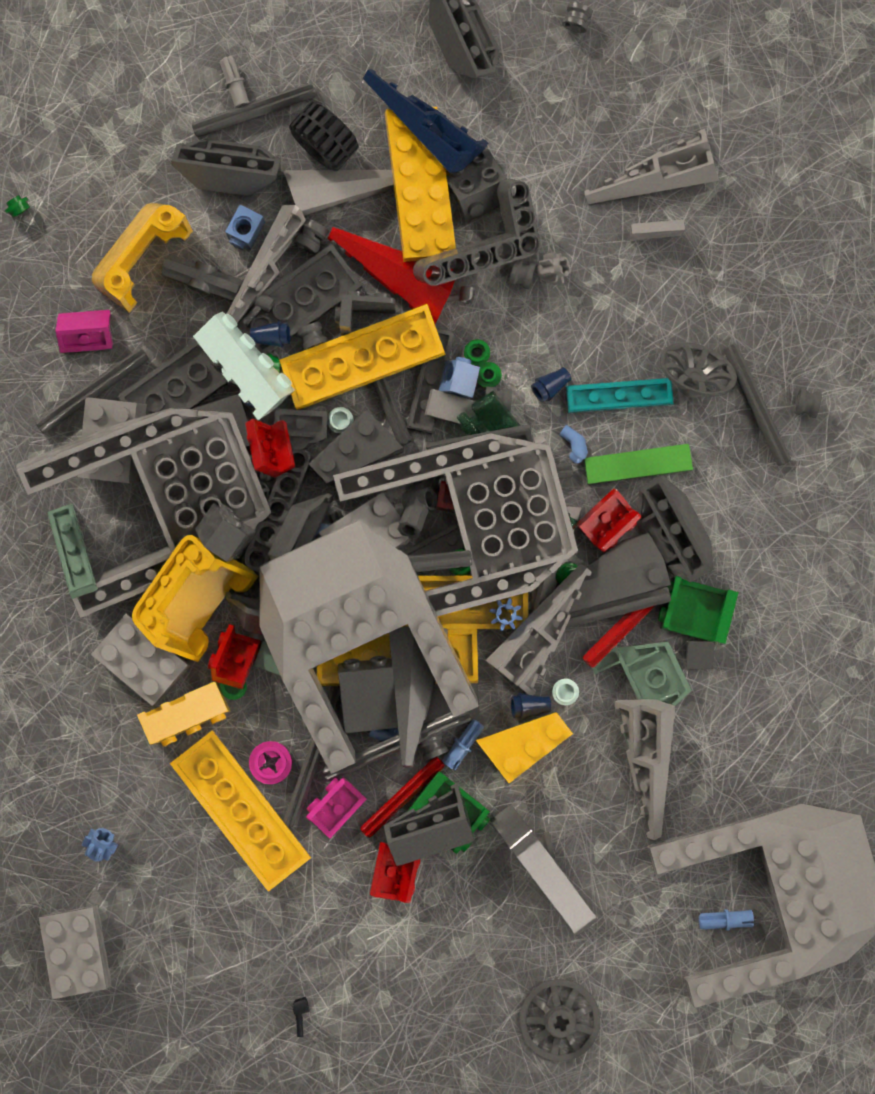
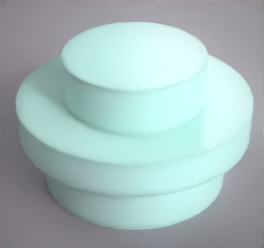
M344 407L334 408L328 414V426L333 432L341 434L354 422L352 413Z
M561 679L553 686L552 695L557 703L571 705L579 696V688L574 681Z

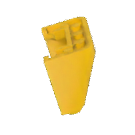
M146 204L92 273L94 286L130 313L137 302L132 296V288L135 284L131 281L128 272L156 236L166 244L172 238H181L186 241L193 232L186 216L170 205Z
M187 535L179 542L134 607L132 621L154 647L198 662L206 652L209 643L208 636L202 629L226 596V592H229L231 588L239 593L248 591L258 578V575L237 560L233 559L228 562L205 548L200 538Z

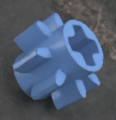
M511 598L508 599L507 604H502L500 600H497L499 608L497 610L490 609L489 611L492 614H496V618L491 621V624L500 623V631L504 630L505 625H510L511 629L514 630L515 625L513 621L522 620L521 616L516 615V611L521 606L513 607L511 605ZM501 608H505L506 611L512 610L511 621L508 622L506 619L501 620L499 618L502 613Z
M104 828L90 829L88 836H85L82 842V846L87 847L85 855L94 861H102L103 859L108 861L118 846L117 843L112 842L115 835Z

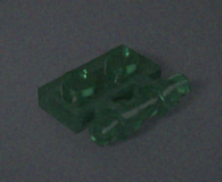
M494 391L472 404L471 409L475 413L474 416L469 418L466 412H462L457 416L458 421L462 424L461 429L465 434L469 435L481 433L477 428L481 423L484 424L488 431L521 426Z

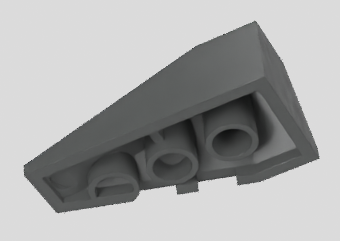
M645 533L622 540L613 549L601 555L596 561L587 566L592 573L590 576H585L579 589L582 594L579 600H574L569 613L671 585L664 558L650 534Z

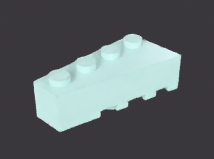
M223 311L214 315L193 336L212 362L215 364L220 363L223 366L221 369L222 375L226 380L237 384L240 388L238 395L243 402L247 403L249 401L256 410L253 414L257 420L274 411L295 390L291 386V380L273 367L274 363L271 358L265 353L261 354L255 347V341L248 334H243L239 330L236 320L231 315L225 314Z

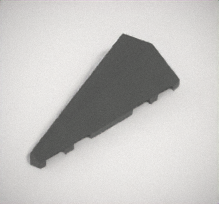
M408 626L389 632L401 762L405 768L414 767V757L417 745L420 744L423 722L426 720L436 683ZM444 628L448 637V629Z

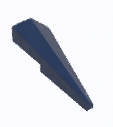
M369 69L363 77V80L450 173L462 171L489 144L484 139L476 141L467 134V128L463 126L461 128L457 127L446 118V115L416 96H404L397 91L398 85L393 82L388 84L376 74V71Z

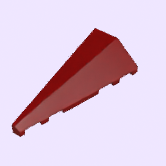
M332 227L327 238L330 242L334 240L345 250V254L348 257H354L364 265V270L394 295L397 293L407 301L409 308L412 310L427 304L433 321L436 324L455 280L435 286L420 282L413 274V268L417 261L403 262L402 251ZM431 266L426 271L427 278L432 274Z

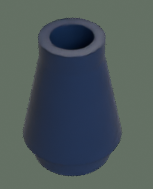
M278 321L257 328H251L250 337L255 341V344L283 347L290 344V327L288 323Z
M562 367L557 371L536 378L535 383L531 385V389L539 401H550L572 380L571 375L566 368Z
M518 693L517 696L511 697V713L513 718L522 720L551 712L549 696L542 697Z

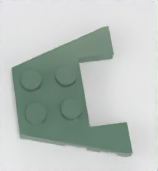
M669 641L613 648L592 668L594 673L598 674L621 663L638 700L656 699L676 706L692 691Z

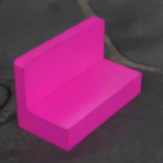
M110 310L58 314L55 332L60 353L113 349Z

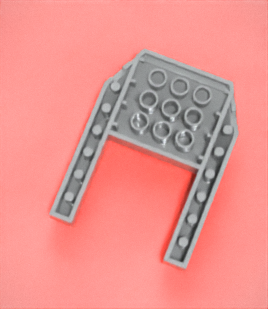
M169 408L116 424L16 464L19 477L27 495L129 454L132 456L168 546L94 575L98 590L72 599L80 618L145 592L179 542L187 535L199 538L195 529L213 503L219 507L222 504L228 506L236 512L235 515L239 517L240 521L254 530L258 523L271 513L231 412Z
M490 433L333 475L340 502L445 475L464 548L471 551L472 565L469 566L472 578L425 590L437 616L531 592L578 551L550 445Z
M360 519L260 565L261 631L281 678L331 774L356 763L355 750L313 667L408 624L453 717H457L479 706L476 693L408 555L395 548Z
M797 804L647 846L654 873L657 875L755 847L759 849L787 948L684 977L689 999L694 1008L797 980L849 960L875 935V863L861 815L806 804Z

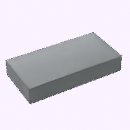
M684 221L634 223L630 227L629 237L630 240L682 236L685 230Z
M431 389L424 415L476 429L482 403Z

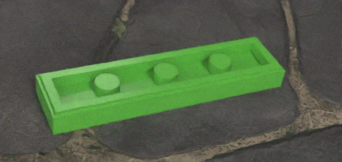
M689 444L587 457L584 459L587 485L693 470Z

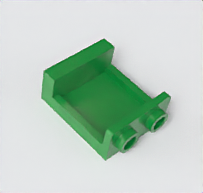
M679 576L673 577V580L670 581L671 585L666 586L670 591L671 601L667 602L666 607L661 606L658 615V622H662L660 629L708 642H715L720 645L726 644L739 592L689 582L681 579Z
M439 771L409 810L414 808L417 811L429 804L428 799L433 796L439 798L451 791L450 786L455 783ZM459 787L466 805L472 832L474 833L476 829L482 831L490 821V818L487 816L490 811ZM472 842L451 850L456 854L460 850L465 852Z

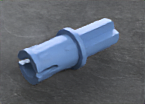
M473 719L460 738L455 737V743L442 759V762L449 768L457 770L467 753L472 752L471 746L484 729V726L479 721Z
M724 909L723 912L701 913L698 919L700 929L725 928L726 931H729L730 928H752L754 926L752 910L728 911V909Z

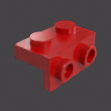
M251 419L245 423L254 470L276 478L295 467L286 421L280 420L271 426L256 419Z
M613 488L576 523V526L594 547L605 552L613 548L625 532L631 531L642 516L628 504L618 490Z
M229 624L226 632L220 634L218 651L216 654L213 653L211 655L208 669L211 670L212 681L243 689L261 647V641L235 633V625Z
M380 842L370 896L410 904L415 892L414 883L417 869L420 866V859L396 866L388 844Z

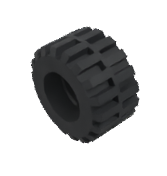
M310 102L289 125L291 134L301 147L316 161L330 170L338 171L359 148L358 142L350 129L330 110L315 102Z

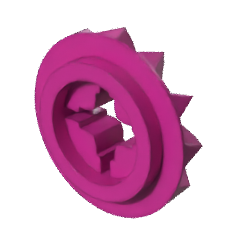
M273 741L263 742L256 746L249 758V768L252 775L264 784H276L283 781L290 773L292 766L291 755L286 747L281 743ZM264 753L271 758L281 757L275 763L277 773L270 767L261 770V767L264 766L263 764L266 763Z

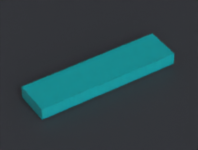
M668 378L566 386L568 413L674 404L672 381Z

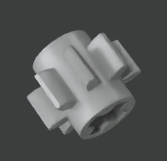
M555 252L544 254V260L539 261L537 267L541 280L546 281V284L552 283L553 286L564 283L563 277H567L570 273L568 259L562 256L561 253L555 254Z

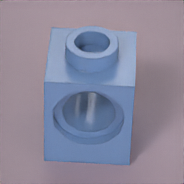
M239 205L225 231L228 239H230L229 243L239 249L246 247L251 250L265 224L264 217ZM247 224L251 226L250 232L245 235L237 232L241 225Z
M456 357L452 361H445L439 391L463 398H473L480 367L472 365L471 360L462 357Z

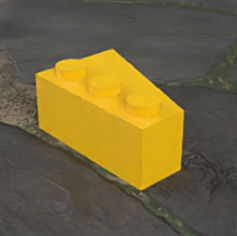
M212 682L171 702L163 703L160 707L147 713L142 712L137 716L150 745L161 743L162 747L178 741L176 736L186 732L187 736L202 730L200 725L210 721L213 725L226 719L225 713L230 712L225 697L221 693L218 682Z
M557 712L475 741L505 780L510 783L573 733Z

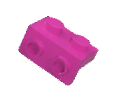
M335 777L325 788L328 794L322 800L317 797L306 808L310 812L306 818L309 821L311 820L329 838L367 800L345 777L340 781Z

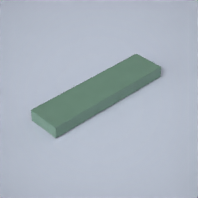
M73 503L47 512L71 598L74 599L97 591V584Z

